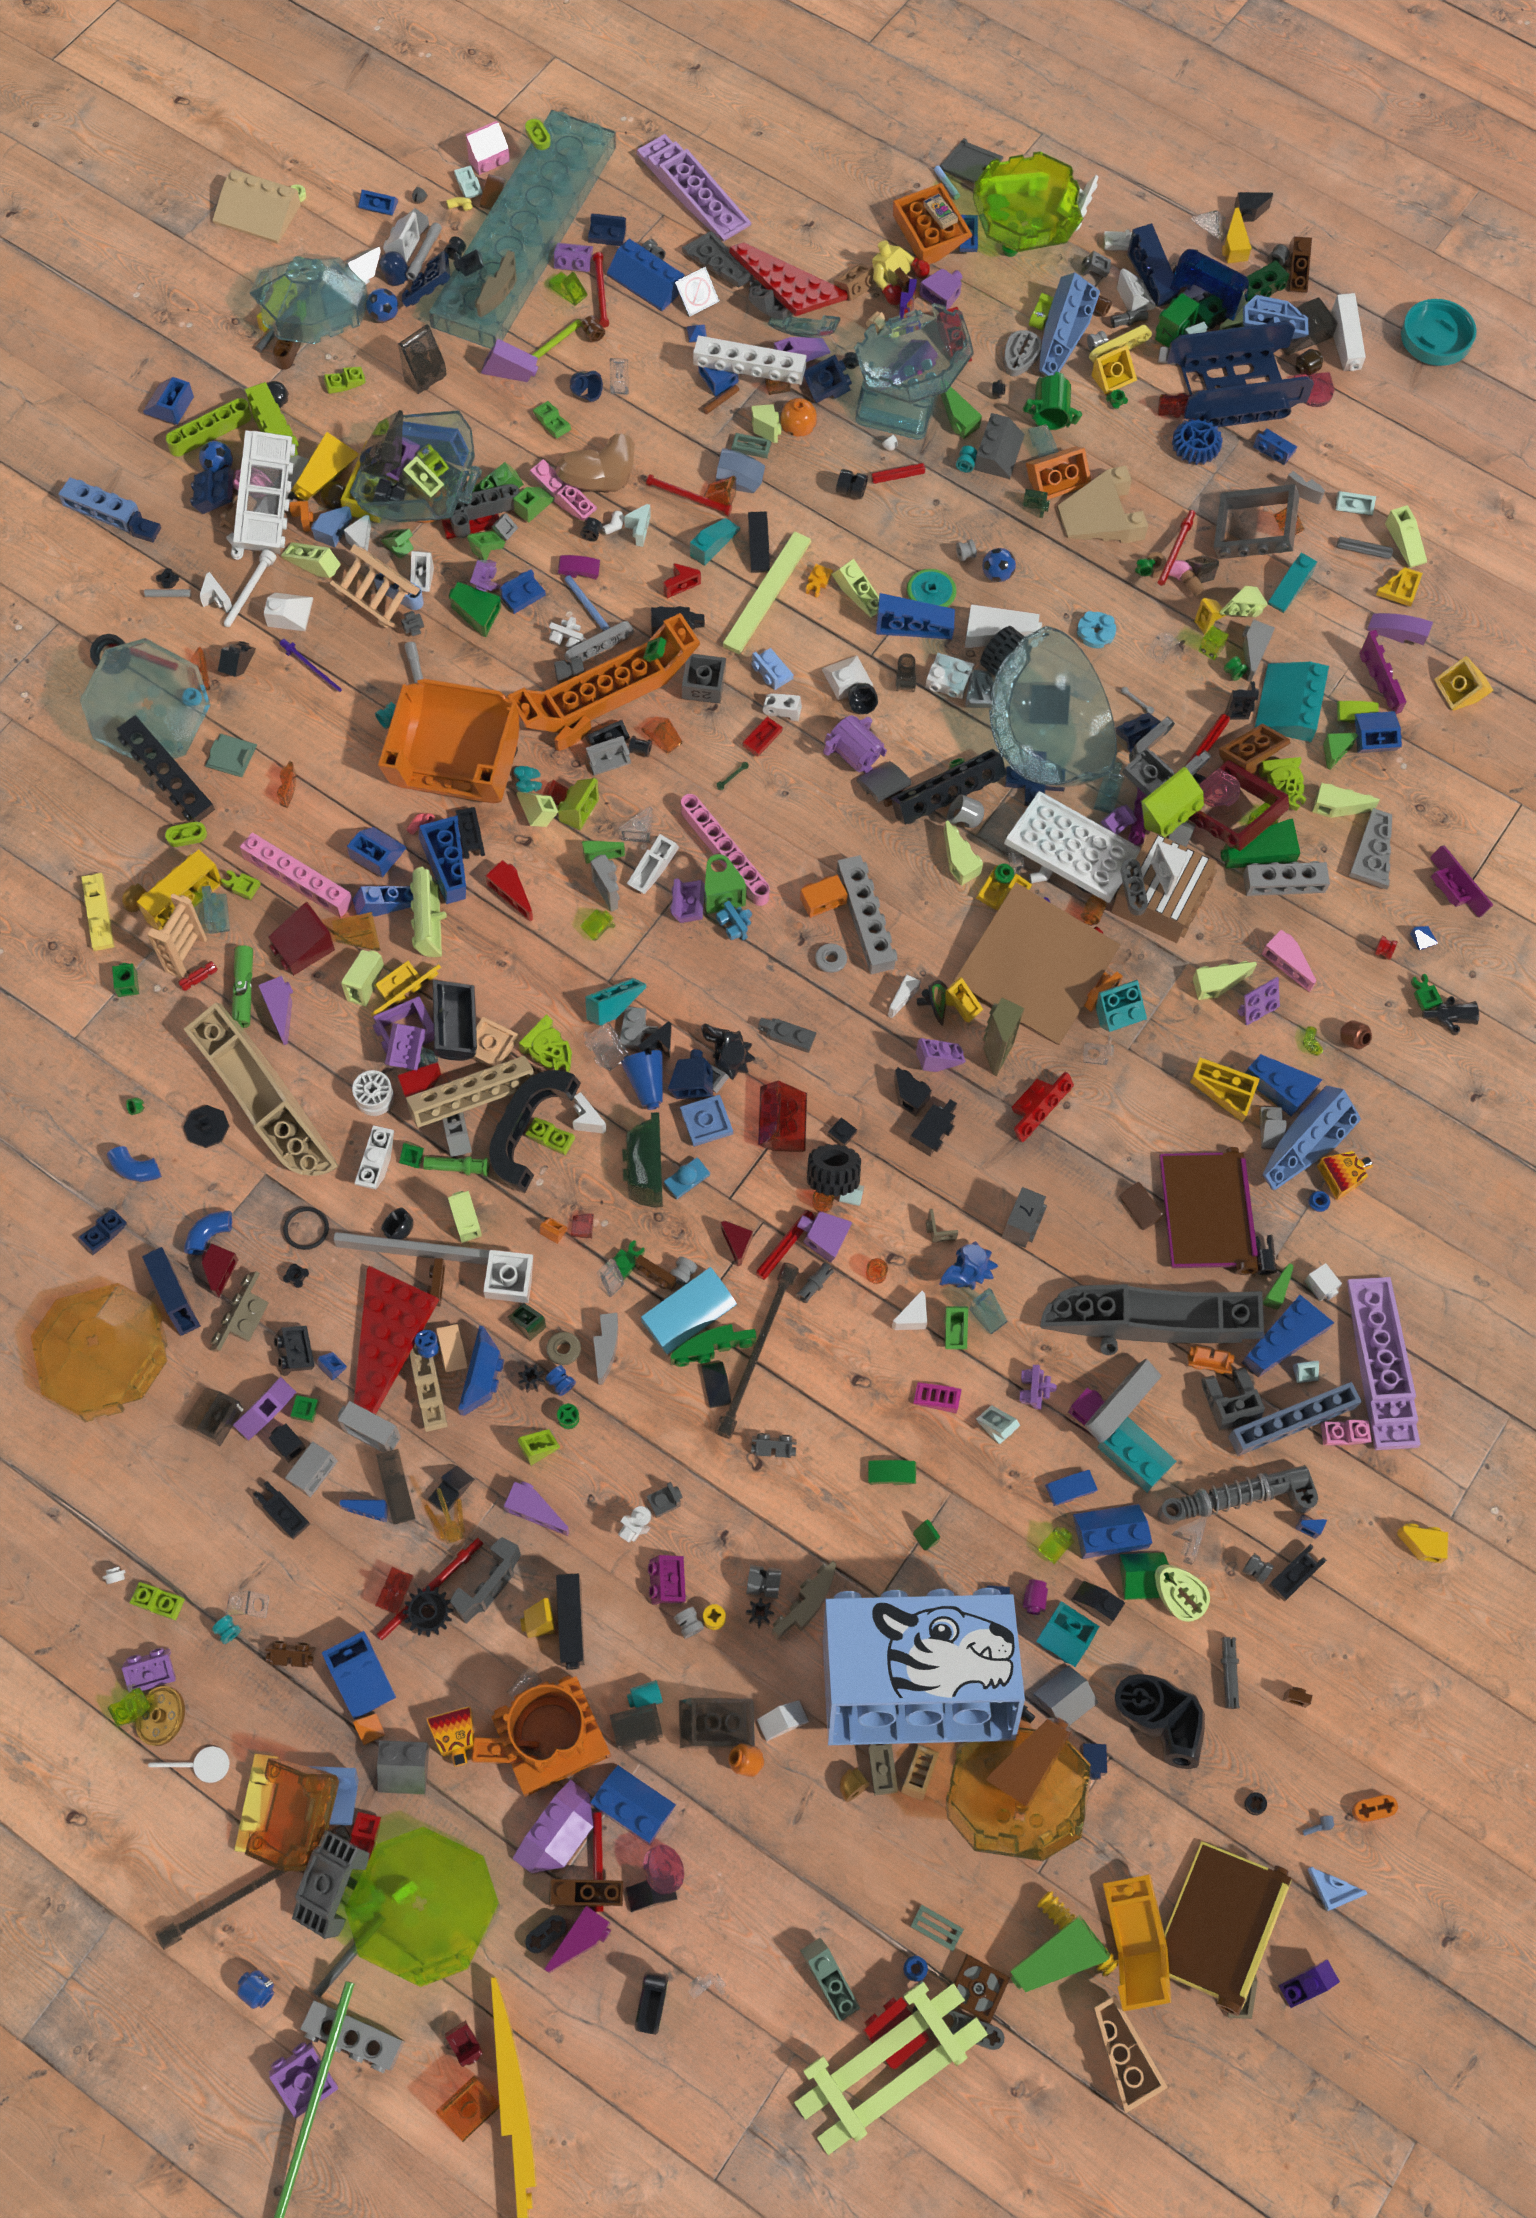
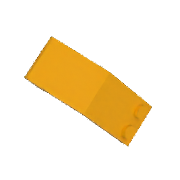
M1151 1874L1103 1883L1118 1950L1120 1985L1117 1987L1123 2012L1171 2003L1168 1949Z

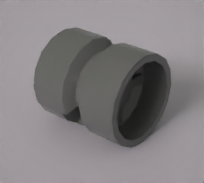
M581 657L572 658L568 663L565 660L554 662L558 685L584 673Z
M750 1564L746 1594L759 1596L761 1593H764L765 1597L778 1599L782 1569L769 1567L768 1570H764L763 1566Z

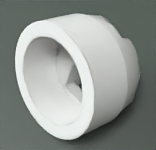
M892 434L881 444L885 449L892 451L898 446V441L894 434Z

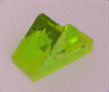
M560 272L549 281V287L574 306L588 296L574 272H571L568 276Z

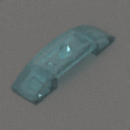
M790 313L784 320L771 317L768 324L778 331L793 336L819 338L833 334L841 319L840 317L823 315L821 320L793 317L792 313Z

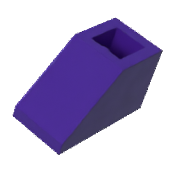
M1328 1959L1278 1986L1290 2008H1293L1330 1990L1340 1981Z

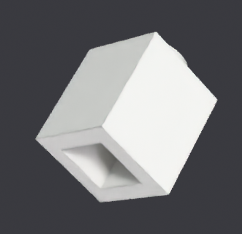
M1326 1263L1310 1273L1304 1280L1319 1301L1325 1298L1330 1300L1339 1293L1338 1288L1342 1284Z

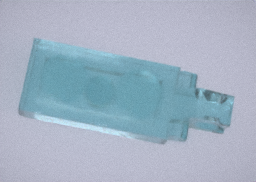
M1115 762L1112 772L1108 770L1105 772L1093 809L1109 814L1114 811L1124 780V775L1120 774L1122 763Z

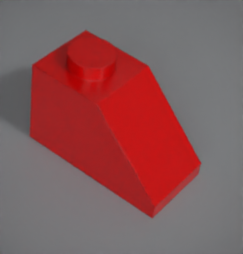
M438 1062L398 1075L405 1099L406 1097L434 1088L441 1075Z

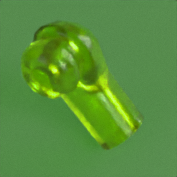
M1308 1026L1303 1039V1046L1309 1053L1318 1056L1323 1052V1048L1315 1039L1317 1029Z

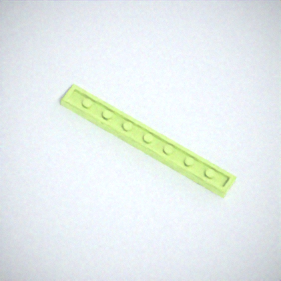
M794 531L724 640V648L739 655L741 654L811 543L810 538Z

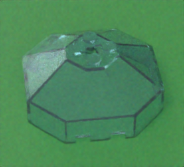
M305 252L259 270L250 290V295L260 305L263 323L268 329L272 328L274 330V334L278 339L310 344L321 342V336L329 334L330 337L344 332L343 328L351 325L352 328L360 326L366 311V301L368 298L366 283L340 257Z
M933 303L931 305L934 316L915 309L905 313L906 318L901 319L900 315L888 318V321H885L886 324L878 335L875 324H871L864 333L865 338L862 343L858 342L854 347L866 389L909 404L947 392L974 354L962 311L955 309L953 312L946 310V306ZM921 370L922 375L919 376L917 371Z
M146 638L106 649L85 692L80 698V703L93 739L133 760L135 759L130 754L132 750L128 745L124 747L117 739L119 734L116 730L131 717L136 715L174 759L186 755L211 707L198 666ZM145 698L153 701L149 710L146 707H142L141 703H144ZM137 738L134 744L142 743L143 739ZM150 753L146 758L153 759L156 754Z

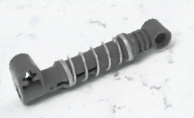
M1303 1465L1272 1474L1260 1473L1257 1474L1256 1478L1249 1479V1477H1246L1245 1481L1238 1482L1235 1480L1234 1484L1230 1485L1223 1483V1486L1218 1488L1212 1486L1209 1494L1201 1488L1196 1490L1191 1496L1169 1498L1159 1508L1158 1517L1164 1524L1173 1525L1177 1521L1196 1517V1515L1209 1517L1211 1514L1216 1515L1219 1510L1228 1512L1231 1507L1239 1509L1242 1504L1251 1506L1254 1501L1262 1503L1264 1500L1267 1502L1273 1500L1274 1496L1287 1493L1291 1506L1296 1512L1307 1513L1317 1504L1318 1494L1307 1466ZM1306 1488L1305 1493L1303 1491L1296 1493V1490ZM1301 1497H1302L1303 1499H1307L1308 1502L1302 1501V1500H1301ZM1166 1507L1173 1508L1176 1516L1169 1515Z

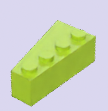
M266 382L245 389L254 421L260 432L291 436L292 444H295V456H297L296 447L299 446L295 435L293 436L289 424L287 425L284 415L281 414L280 408L275 402Z

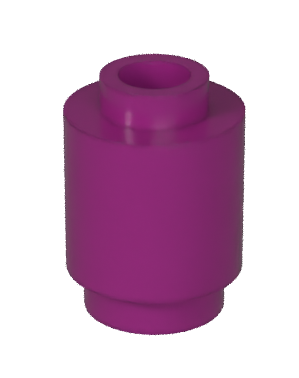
M1031 1579L1028 1585H1026L1023 1608L1027 1610L1028 1614L1040 1615V1612L1045 1611L1048 1595L1046 1582Z

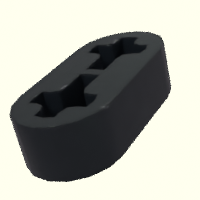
M559 1915L550 1916L526 1936V1948L534 1954L543 1952L566 1933L567 1923L565 1919ZM553 1920L555 1922L561 1921L562 1925L560 1926L561 1931L559 1933L556 1931L549 1935L546 1933L552 1927L551 1922ZM545 1934L546 1937L540 1942L542 1946L539 1949L536 1946L531 1948V1937L535 1935V1937L539 1938Z

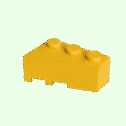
M1200 1057L1190 1083L1243 1123L1260 1079Z

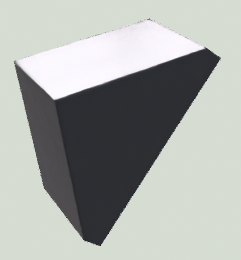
M672 1875L648 1879L626 1888L631 1913L678 1900Z

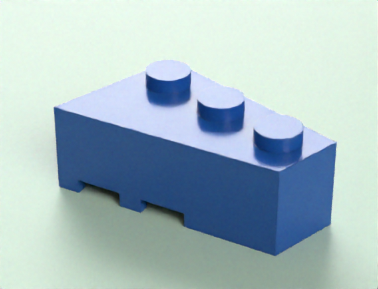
M1262 1054L1256 1058L1245 1072V1074L1259 1078L1256 1089L1278 1107H1282V1110L1291 1117L1317 1090L1323 1080Z

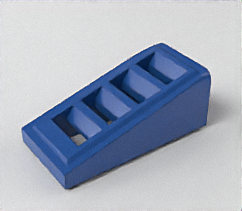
M340 1500L342 1510L387 1522L388 1505L385 1500Z

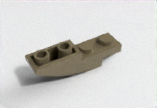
M508 250L505 257L501 259L499 271L495 272L494 277L488 276L486 283L482 284L480 297H477L475 301L478 317H483L494 310L513 289L517 281L515 252Z
M834 1561L829 1565L824 1563L816 1571L818 1575L813 1580L808 1578L801 1584L800 1588L802 1590L799 1596L803 1601H796L789 1608L791 1612L785 1618L781 1615L772 1624L774 1626L772 1634L777 1640L794 1625L802 1631L817 1614L825 1601L833 1581L836 1568Z

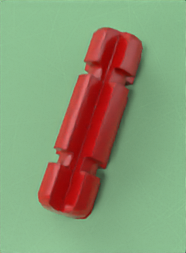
M210 961L205 964L204 968L200 967L190 973L188 978L184 977L178 983L183 991H187L192 988L191 985L195 986L208 978L209 974L216 973L218 969Z

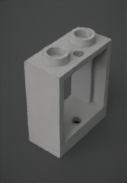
M351 1401L348 1402L347 1406L344 1405L338 1413V1422L345 1433L388 1456L391 1455L401 1438L396 1425Z

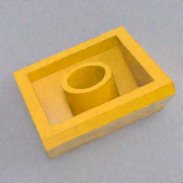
M1128 345L1095 358L1091 376L1105 394H1109L1113 390L1137 381Z

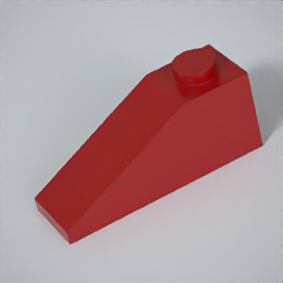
M502 860L485 875L487 885L531 922L533 920L532 909L518 876V871L512 864H507Z

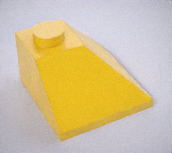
M1467 656L1434 679L1453 711L1477 703L1494 691L1484 674Z

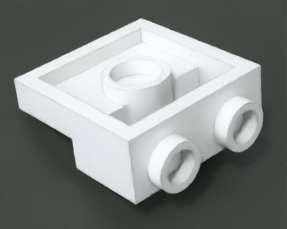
M937 653L934 664H932L925 688L933 692L947 694L953 698L962 699L974 664Z

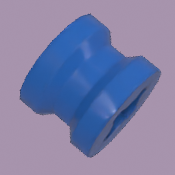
M423 1330L416 1335L415 1344L420 1356L430 1358L438 1353L439 1343L433 1331Z

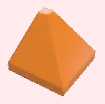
M376 1713L353 1722L364 1746L385 1736Z

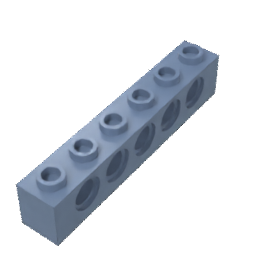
M1350 1382L1236 1428L1230 1433L1228 1438L1237 1456H1241L1355 1409L1362 1401L1353 1383Z

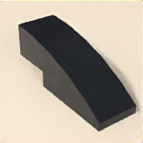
M767 511L748 512L751 573L769 572Z

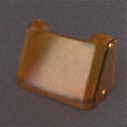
M268 1758L265 1778L268 1782L276 1784L265 1830L255 1831L250 1836L245 1855L281 1871H305L313 1850L318 1847L325 1830L329 1828L339 1780L336 1775L281 1759Z

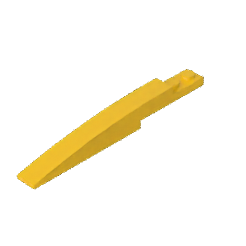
M493 1977L491 1978L501 2134L502 2136L512 2135L517 2218H529V2209H533L532 2192H527V2188L537 2186L530 2116L522 2070L508 2011L498 1978Z

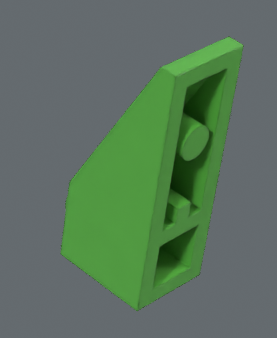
M944 381L941 388V398L949 422L954 432L964 439L980 428L982 415Z

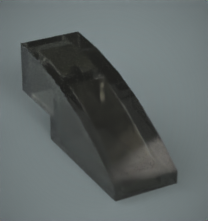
M399 1449L376 1454L393 1525L416 1519Z

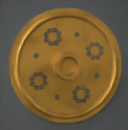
M159 1686L145 1695L139 1704L135 1719L137 1734L144 1743L151 1746H162L169 1743L178 1734L185 1717V1704L181 1694L172 1687Z

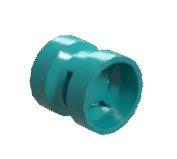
M963 446L959 452L960 457L956 461L958 470L965 473L973 471L978 453L974 447Z
M393 702L388 703L385 709L375 712L377 720L385 729L390 727L396 708Z

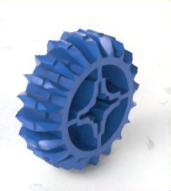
M1190 418L1188 421L1184 420L1182 424H1179L1174 431L1172 439L1173 451H1177V456H1182V461L1186 459L1189 464L1195 462L1197 465L1201 462L1204 465L1206 461L1211 462L1213 458L1215 459L1218 456V453L1221 451L1223 438L1221 437V432L1218 431V426L1213 427L1212 422L1207 423L1206 419L1200 421L1199 418L1194 421Z

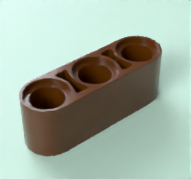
M296 316L288 317L285 320L273 349L276 365L281 370L289 369L292 366L304 337L301 320Z

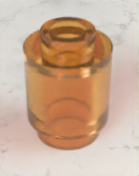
M1094 894L1087 899L1080 915L1083 922L1090 926L1099 924L1106 909V901Z

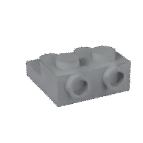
M605 854L598 855L591 861L592 881L612 912L618 909V900H620L617 893L619 887L616 883L617 877L615 875L617 869L612 860L609 861Z

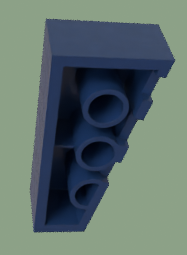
M1151 223L1133 229L1127 256L1139 277L1143 280L1156 306L1160 307L1169 304L1174 298L1177 299L1180 286L1175 279L1154 226Z

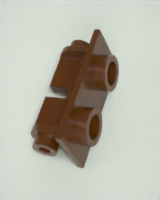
M273 1641V1643H270L265 1648V1651H270L266 1655V1662H270V1665L287 1666L288 1658H292V1667L308 1668V1666H313L314 1657L310 1655L316 1650V1647H310L309 1643L301 1642L296 1643V1645H286L287 1642Z

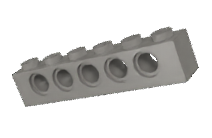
M861 855L838 860L837 873L848 894L847 904L870 974L894 969L895 961L898 960L895 949L891 948V935L889 931L886 932V920L884 914H880V902L878 897L874 896V884L872 879L868 878L867 863L863 862ZM853 878H859L860 880L855 881ZM864 895L866 898H860L858 896ZM868 912V913H871L872 915L867 916V915H865V914H863V913ZM870 930H876L877 933H871ZM880 947V948H882L883 950H882V951H878V950H876L875 948Z

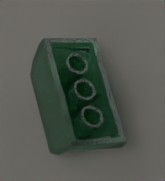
M659 1112L651 1113V1119L637 1124L627 1132L626 1149H622L623 1162H627V1169H623V1181L628 1183L629 1199L640 1205L657 1208L663 1207L660 1118Z

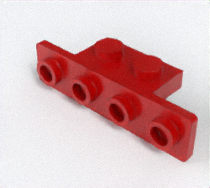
M1064 1072L1053 1085L1036 1079L1011 1107L1014 1113L1023 1117L1014 1127L1020 1142L1023 1143L1066 1094L1071 1091L1074 1084L1068 1072Z

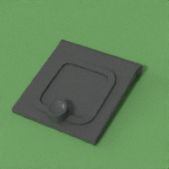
M963 138L945 161L940 164V167L945 172L978 184L979 178L991 176V172L1003 160V156L968 143L967 139Z

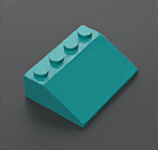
M1311 661L1268 663L1254 728L1264 724L1285 737L1312 742L1318 727L1329 666Z

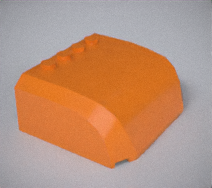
M430 679L417 680V683L407 686L403 684L378 767L389 783L401 788L493 804L502 802L519 738L517 705L497 690Z

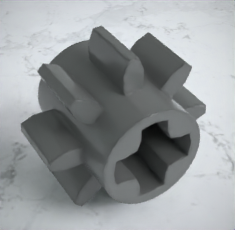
M413 611L404 613L405 619H402L401 623L405 633H411L412 636L421 634L420 629L424 628L421 615H415Z

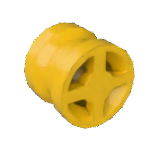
M717 1604L706 1607L703 1612L704 1625L710 1630H718L724 1626L726 1617L724 1609Z

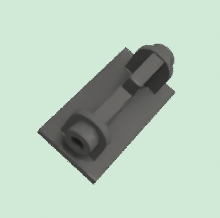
M757 1433V1436H752V1442H756V1444H752L751 1453H756L755 1456L771 1457L772 1448L776 1449L775 1457L791 1458V1456H796V1447H792V1444L797 1445V1440L792 1439L791 1435H779V1438L770 1437L768 1433Z

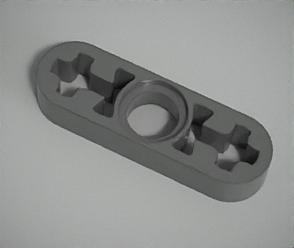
M1129 858L1123 862L1120 872L1128 910L1133 915L1138 916L1145 913L1148 900L1140 863L1135 859ZM1128 866H1131V869H1134L1132 877H1130V869H1127ZM1136 883L1140 889L1133 891L1129 888V884ZM1136 897H1138V904L1141 905V908H1138L1137 905H1134Z

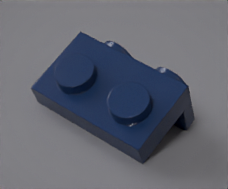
M1148 712L1116 727V734L1127 742L1128 751L1131 752L1136 743L1161 721Z

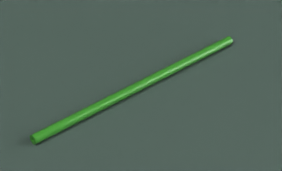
M345 1981L274 2218H284L355 1985V1983Z

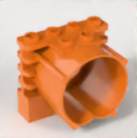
M571 1675L563 1677L558 1681L559 1684L557 1685L554 1682L549 1684L546 1681L516 1695L514 1697L515 1700L511 1702V1707L508 1708L507 1705L494 1710L495 1714L491 1716L499 1737L507 1739L502 1744L509 1761L518 1756L525 1761L511 1763L525 1798L611 1757V1753L577 1676L571 1677ZM547 1705L564 1708L573 1716L577 1724V1740L571 1748L565 1750L556 1749L554 1754L548 1759L536 1760L529 1757L530 1754L525 1748L520 1747L519 1749L516 1746L514 1739H521L523 1741V1725L527 1717L534 1710Z

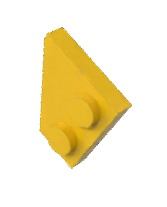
M1404 567L1396 576L1389 579L1386 585L1378 588L1376 595L1411 607L1423 573Z

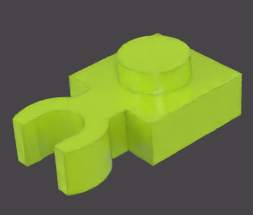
M227 870L226 873L231 879H222L223 886L227 888L232 887L233 893L251 901L261 885L260 881L243 873L237 877L233 871Z

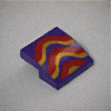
M910 279L908 293L901 292L898 327L901 328V331L906 327L913 313L917 279Z

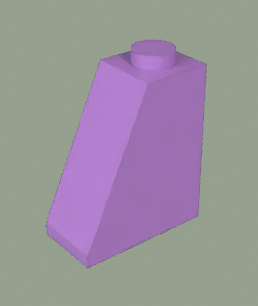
M497 338L485 358L481 373L528 382L531 376L534 377L536 375L538 358Z

